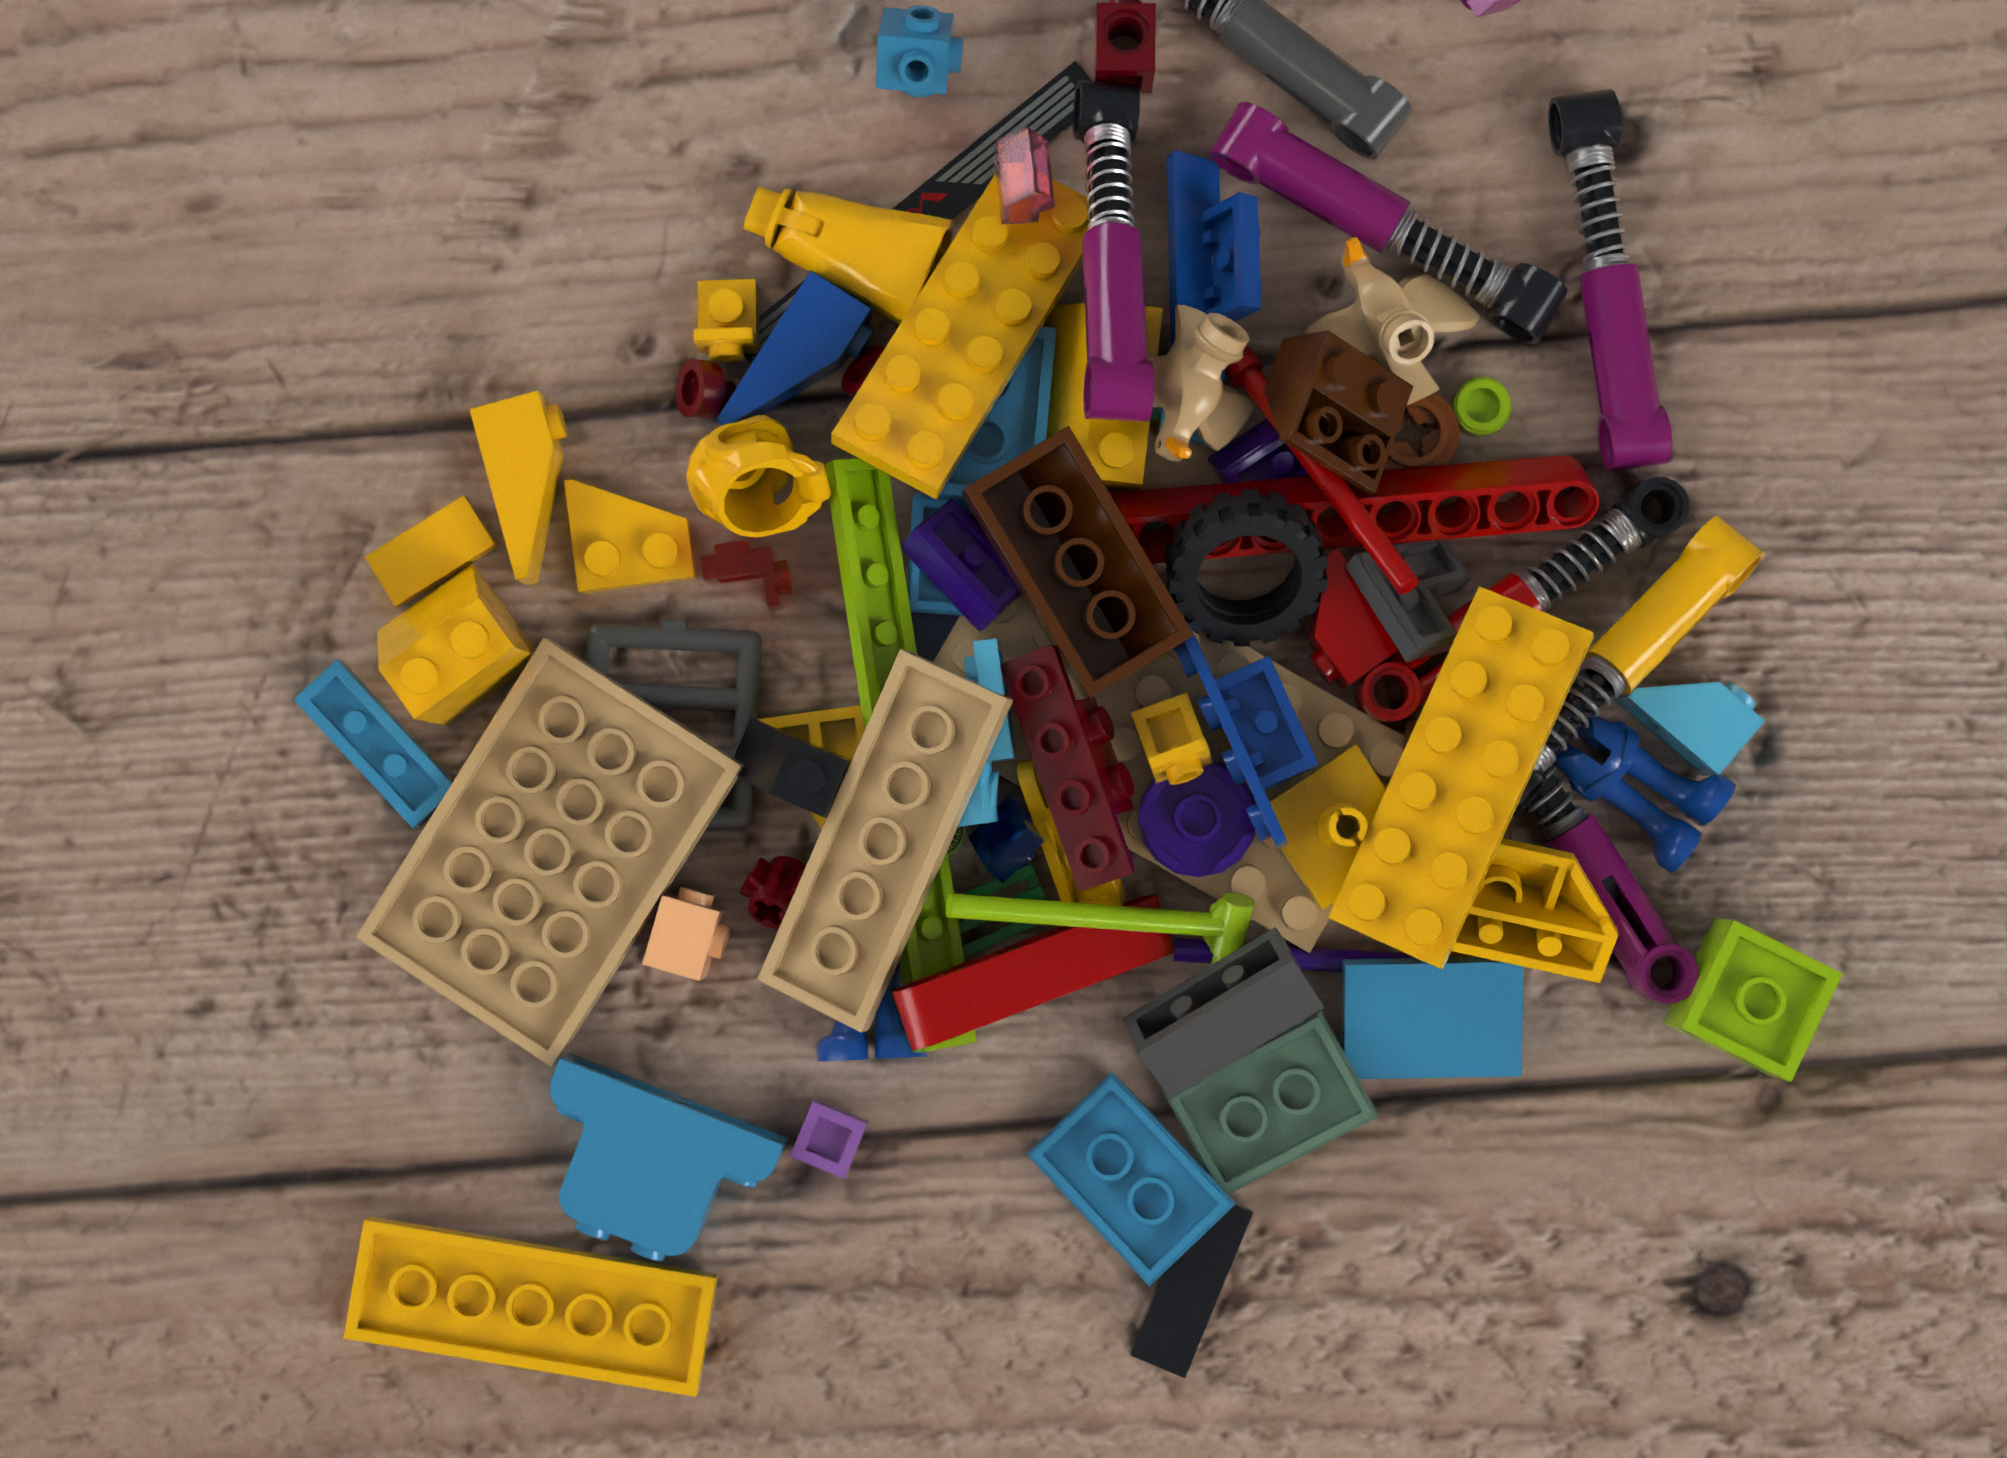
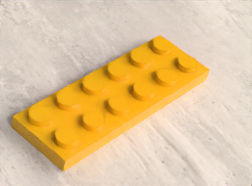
M1006 156L832 431L831 444L937 500L1083 261L1082 238L1086 231H1088V224L1090 222L1087 218V211L1089 209L1087 197Z
M1480 586L1478 587L1370 823L1367 834L1359 847L1328 915L1330 920L1443 970L1594 638L1592 631Z
M369 1216L363 1221L343 1338L696 1397L700 1389L719 1274Z

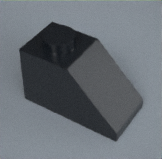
M752 717L734 755V758L744 765L738 775L739 778L773 796L824 818H827L852 761Z

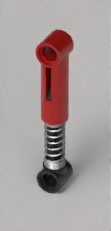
M1667 477L1647 479L1628 489L1620 500L1613 504L1612 511H1609L1604 517L1601 516L1600 521H1594L1591 531L1581 530L1578 540L1568 539L1565 549L1555 548L1551 559L1542 557L1538 568L1530 566L1527 572L1522 571V574H1518V576L1510 572L1488 587L1487 590L1546 612L1547 609L1550 610V602L1555 598L1563 600V593L1568 589L1576 591V584L1581 580L1589 582V575L1594 571L1602 573V566L1607 562L1615 564V557L1620 553L1629 555L1637 547L1644 548L1654 540L1678 530L1686 521L1689 513L1688 496L1684 488L1675 480ZM1644 496L1654 497L1661 503L1664 516L1660 524L1651 523L1643 516L1641 502ZM1473 599L1447 616L1456 633H1458ZM1399 650L1359 678L1355 687V703L1358 710L1380 723H1393L1410 716L1416 709L1426 703L1445 660L1418 678L1412 670L1434 655L1406 663ZM1382 677L1394 680L1401 689V700L1395 709L1383 708L1375 700L1374 686Z

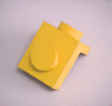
M1187 692L1131 712L1156 784L1168 780L1171 785L1188 782L1204 772L1202 767L1213 763L1209 747L1202 734Z

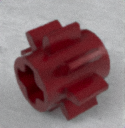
M789 856L774 857L770 863L762 857L759 858L739 891L741 895L751 898L747 906L750 916L765 927L779 929L806 866Z

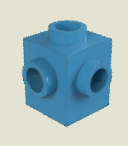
M924 5L912 6L908 9L884 7L878 32L876 88L903 91L913 97H928L933 94L946 95L950 73L961 72L963 37L953 36L954 14L941 13L933 7Z

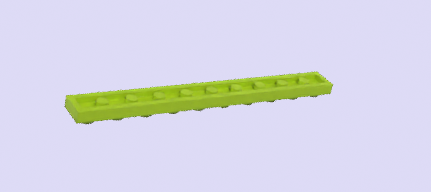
M859 458L837 459L826 463L824 467L831 489L829 502L865 731L899 650H908L917 655L890 475ZM948 850L899 960L903 985L965 962L958 918H947L946 916L947 896L949 893L954 894ZM973 1030L947 1041L913 1050V1052H928L977 1042L976 1032Z

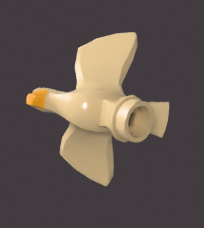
M1357 237L1347 240L1345 242V250L1341 255L1340 267L1344 277L1355 292V302L1343 310L1326 314L1307 326L1304 334L1326 330L1331 331L1372 359H1377L1382 366L1411 384L1413 389L1407 405L1417 402L1440 389L1421 362L1432 349L1434 332H1456L1470 329L1476 325L1480 316L1459 294L1427 273L1406 277L1397 284L1392 277L1373 267L1369 256L1363 250Z
M1177 305L1175 307L1176 340L1168 354L1155 357L1147 353V360L1152 361L1154 366L1155 387L1153 407H1162L1165 412V419L1155 442L1156 454L1165 460L1180 462L1182 459L1190 457L1192 450L1189 448V441L1196 429L1202 441L1211 449L1219 451L1236 436L1248 420L1255 406L1252 398L1233 387L1222 384L1220 377L1222 371L1230 363L1238 362L1243 358V349L1250 339L1247 332L1236 322L1218 313H1208L1207 315L1198 309L1186 305Z

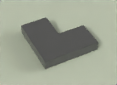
M1445 539L1393 544L1419 579L1418 585L1404 595H1400L1367 551L1357 553L1345 566L1406 663L1450 650L1457 633L1434 598L1461 591L1471 578Z

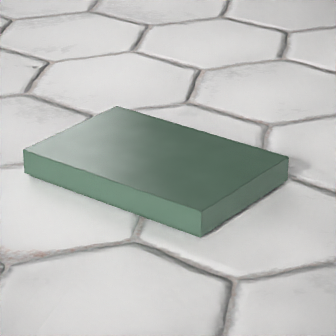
M1322 1010L1314 1013L1299 1025L1289 1028L1257 1047L1250 1054L1237 1059L1205 1078L1200 1084L1190 1087L1172 1099L1164 1092L1165 1098L1203 1167L1228 1194L1378 1117V1111Z

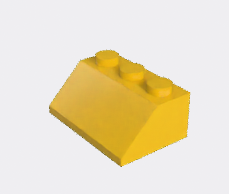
M1085 303L1054 306L1042 326L1057 328L1046 439L1069 426L1108 491L1126 492L1141 490L1150 419L1148 422L1085 418L1083 405L1084 377L1087 365ZM1145 306L1147 353L1156 357L1158 356L1163 308Z

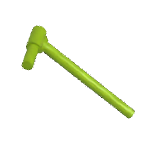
M1227 892L1223 894L1221 899L1210 906L1209 912L949 893L946 899L947 918L1203 936L1213 954L1212 965L1245 945L1255 902L1247 895Z

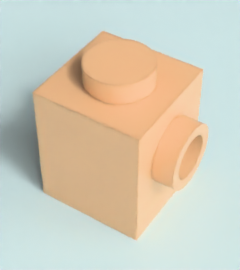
M680 886L678 896L672 894L662 895L642 965L698 981L706 978L712 957L722 959L731 931V925L722 923L726 910L712 906L715 896Z

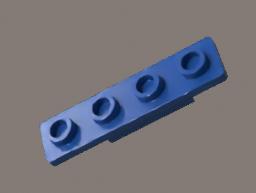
M1178 150L1168 154L1166 157L1170 349L1176 340L1175 307L1177 305H1186L1198 309L1207 315L1208 313H1218L1236 322L1261 310L1262 293L1258 197L1238 192L1220 202L1219 165L1212 160ZM1225 369L1220 376L1222 382L1225 380Z
M1194 635L1174 647V650L1187 678L1195 674H1199L1208 695L1197 699L1211 732L1223 727L1232 749L1221 753L1235 786L1245 782L1249 785L1257 804L1246 808L1260 842L1272 837L1278 850L1287 846L1288 842L1265 790L1319 767L1318 761L1270 656L1214 679Z

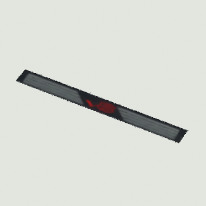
M1074 61L892 209L952 220L983 194L1006 156L1022 163L1072 123L1077 82L1079 80H1092L1079 64ZM804 281L759 316V351ZM758 353L744 354L750 364L758 355Z

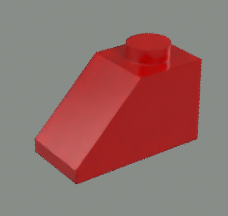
M1335 548L1326 555L1328 569H1325L1328 578L1325 593H1319L1320 604L1311 616L1308 643L1314 652L1308 658L1327 684L1336 680L1343 689L1398 651V648L1346 569L1347 560L1339 549Z

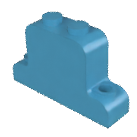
M571 1053L559 1059L550 1082V1095L557 1106L556 1111L563 1116L583 1123V1132L559 1192V1202L562 1210L567 1216L577 1221L575 1228L578 1231L603 1240H608L610 1234L632 1242L630 1249L634 1253L655 1261H664L665 1255H681L691 1248L702 1233L723 1178L755 1188L758 1181L767 1178L775 1169L788 1140V1137Z

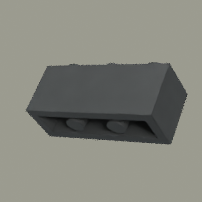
M1274 927L1122 1019L1138 1055L1168 1097L1172 1099L1190 1087L1200 1084L1205 1078L1237 1059L1250 1054L1257 1047L1289 1028L1299 1025L1306 1018L1325 1007L1303 968L1277 928Z

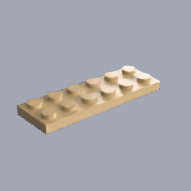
M899 650L757 978L758 981L861 1033L869 1030L1014 699L908 650Z

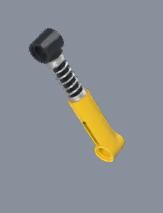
M1714 516L1695 534L1682 551L1679 559L1587 651L1585 655L1586 662L1579 669V676H1576V681L1571 686L1512 819L1540 791L1547 780L1544 772L1556 761L1555 753L1559 749L1567 750L1566 741L1569 738L1577 739V730L1580 727L1588 728V719L1591 716L1599 717L1600 711L1598 708L1602 704L1606 706L1611 705L1610 698H1617L1620 694L1628 695L1723 597H1729L1741 586L1760 563L1764 556V551L1719 516Z

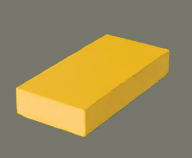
M463 495L365 556V559L394 606L401 608L499 546L470 499Z

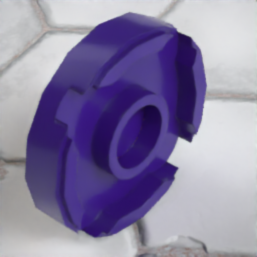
M1212 761V764L1202 767L1204 772L1200 776L1181 784L1171 785L1168 780L1156 784L1155 778H1153L1141 796L1137 820L1142 842L1155 861L1174 873L1193 877L1222 873L1242 859L1254 840L1255 828L1246 808L1255 805L1253 794L1245 783L1235 786L1228 768L1220 762Z

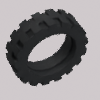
M1242 489V495L1230 496L1229 491L1213 496L1214 502L1207 506H1204L1201 502L1189 511L1190 518L1186 523L1180 521L1172 532L1174 542L1173 545L1167 544L1165 551L1167 568L1165 569L1171 597L1181 614H1184L1185 620L1189 622L1193 632L1198 634L1200 631L1206 633L1207 639L1215 643L1222 644L1224 640L1233 641L1234 646L1243 647L1250 646V641L1262 639L1263 644L1278 639L1277 634L1286 629L1289 633L1298 629L1302 625L1301 619L1306 613L1312 616L1320 604L1319 593H1325L1328 578L1325 569H1328V563L1317 526L1314 521H1309L1307 512L1302 506L1296 502L1291 506L1287 503L1286 497L1279 493L1270 491L1269 496L1259 495L1258 489ZM1241 536H1267L1284 543L1294 553V566L1285 581L1268 594L1250 600H1227L1210 594L1199 584L1197 579L1198 569L1210 552L1223 542Z

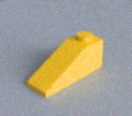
M537 390L469 409L515 580L526 586L538 583L564 458L560 439L568 437L566 423L559 404L550 405L549 400Z

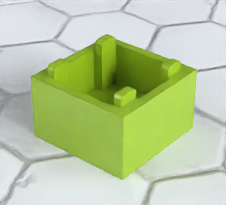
M1713 918L1694 957L1699 968V978L1687 999L1675 1004L1672 1003L1663 1024L1768 1076L1792 1082L1843 973L1736 920Z

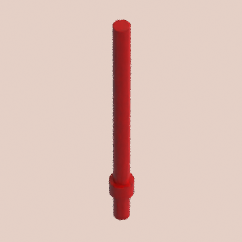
M1246 345L1243 349V358L1238 362L1230 363L1225 368V374L1234 386L1243 387L1278 433L1264 393L1268 380L1261 372L1263 364L1252 349ZM1286 444L1400 595H1404L1414 589L1419 583L1418 577L1345 481Z

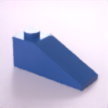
M810 271L716 419L719 426L736 423L757 415H764L842 368L849 355L859 359L875 333V329L869 326L873 319L871 308Z

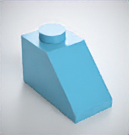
M1720 682L1635 688L1628 695L1620 694L1614 699L1618 705L1702 776L1720 775L1765 722L1762 717L1752 710L1756 706L1753 698L1740 687L1729 682L1725 686Z

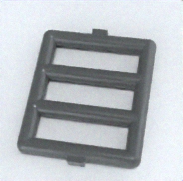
M662 620V626L597 623L588 629L585 662L607 676L610 647L738 653L736 688L619 683L656 708L734 711L733 747L716 746L734 758L750 718L758 719L762 639L757 632L752 630L688 628L687 621ZM738 778L731 789L730 805H721L707 828L745 829L749 827L753 821L755 786Z

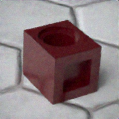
M1110 0L1108 3H1097L1094 81L1138 84L1140 93H1152L1155 76L1156 3H1142L1141 0ZM1124 35L1132 37L1139 45L1131 50H1120L1113 46L1110 41L1115 37Z

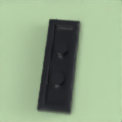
M1236 1203L1159 1277L1129 1350L1131 1356L1180 1377H1186L1253 1215L1251 1209Z

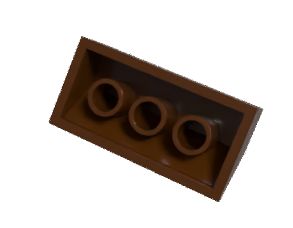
M1069 426L967 486L962 491V497L1051 645L1058 647L1063 664L1083 698L1094 697L1194 636Z

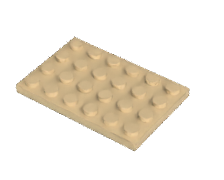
M543 638L355 938L550 1067L558 1064L559 1059L563 1056L660 903L661 896L665 895L739 778L738 775L744 765L553 640Z

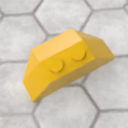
M1502 838L1452 951L1601 983L1618 938V930L1574 853Z

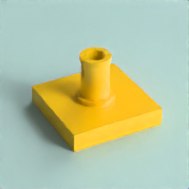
M1357 744L1351 746L1269 800L1288 842L1287 846L1280 849L1321 910L1326 909L1335 902L1386 790Z

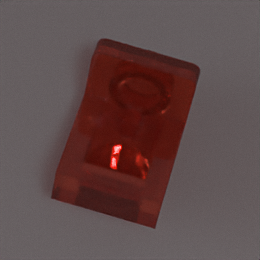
M731 541L714 545L715 554L700 556L703 579L710 586L763 578L767 606L772 611L784 610L783 596L792 594L789 565L787 559L777 560V553L771 546L750 549L749 541Z

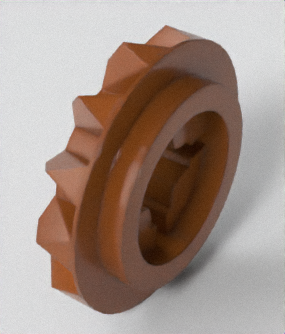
M1434 392L1417 402L1407 405L1404 411L1406 419H1410L1414 427L1422 425L1424 428L1434 426V429L1429 430L1419 440V457L1416 450H1412L1409 442L1398 443V441L1393 442L1384 470L1447 465L1452 459L1459 442L1458 420L1450 404L1442 396ZM1402 420L1399 425L1397 433H1399L1403 429Z

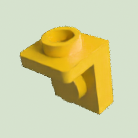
M756 279L697 281L698 329L693 330L694 343L701 355H709L711 361L733 363L744 360V354L759 353V285Z

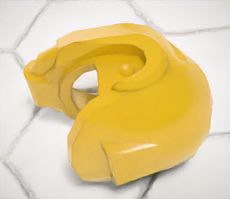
M757 415L736 423L717 427L710 434L699 440L689 457L686 480L689 492L696 506L704 515L740 536L757 538L794 530L805 523L809 516L821 508L823 501L831 496L824 464L819 461H812L804 454L793 452V443L781 422L767 415ZM791 474L793 476L792 491L784 502L776 505L775 494L782 490Z

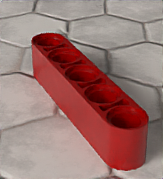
M1157 894L1124 902L1122 905L1162 909ZM1060 926L894 989L892 994L912 1050H917L947 1041L1174 953L1176 949L1171 934Z

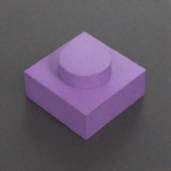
M813 1099L790 1157L845 1179L868 1120Z

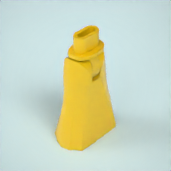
M759 186L746 215L743 228L746 231L765 237L766 247L773 249L791 263L808 272L816 273L900 325L928 281V275H932L949 248L953 235L954 221L936 216L867 205L816 192H794L792 189L785 188L780 194Z

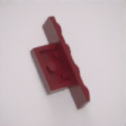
M1055 645L1040 648L1002 663V674L1010 697L1014 699L1012 703L1077 888L1084 891L1133 874L1135 866L1117 815L1134 809L1131 797L1134 796V784L1127 767L1123 763H1118L1111 743L1115 736L1114 727L1107 710L1103 706H1098L1095 697L1076 700L1059 649Z

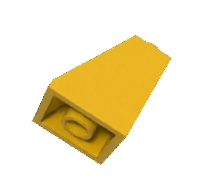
M474 563L466 566L377 631L378 670L415 720L445 726L451 724L520 674L536 650Z

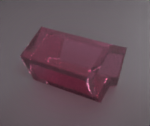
M1028 126L997 139L994 160L1001 224L1038 222L1039 213L1055 207L1048 141Z

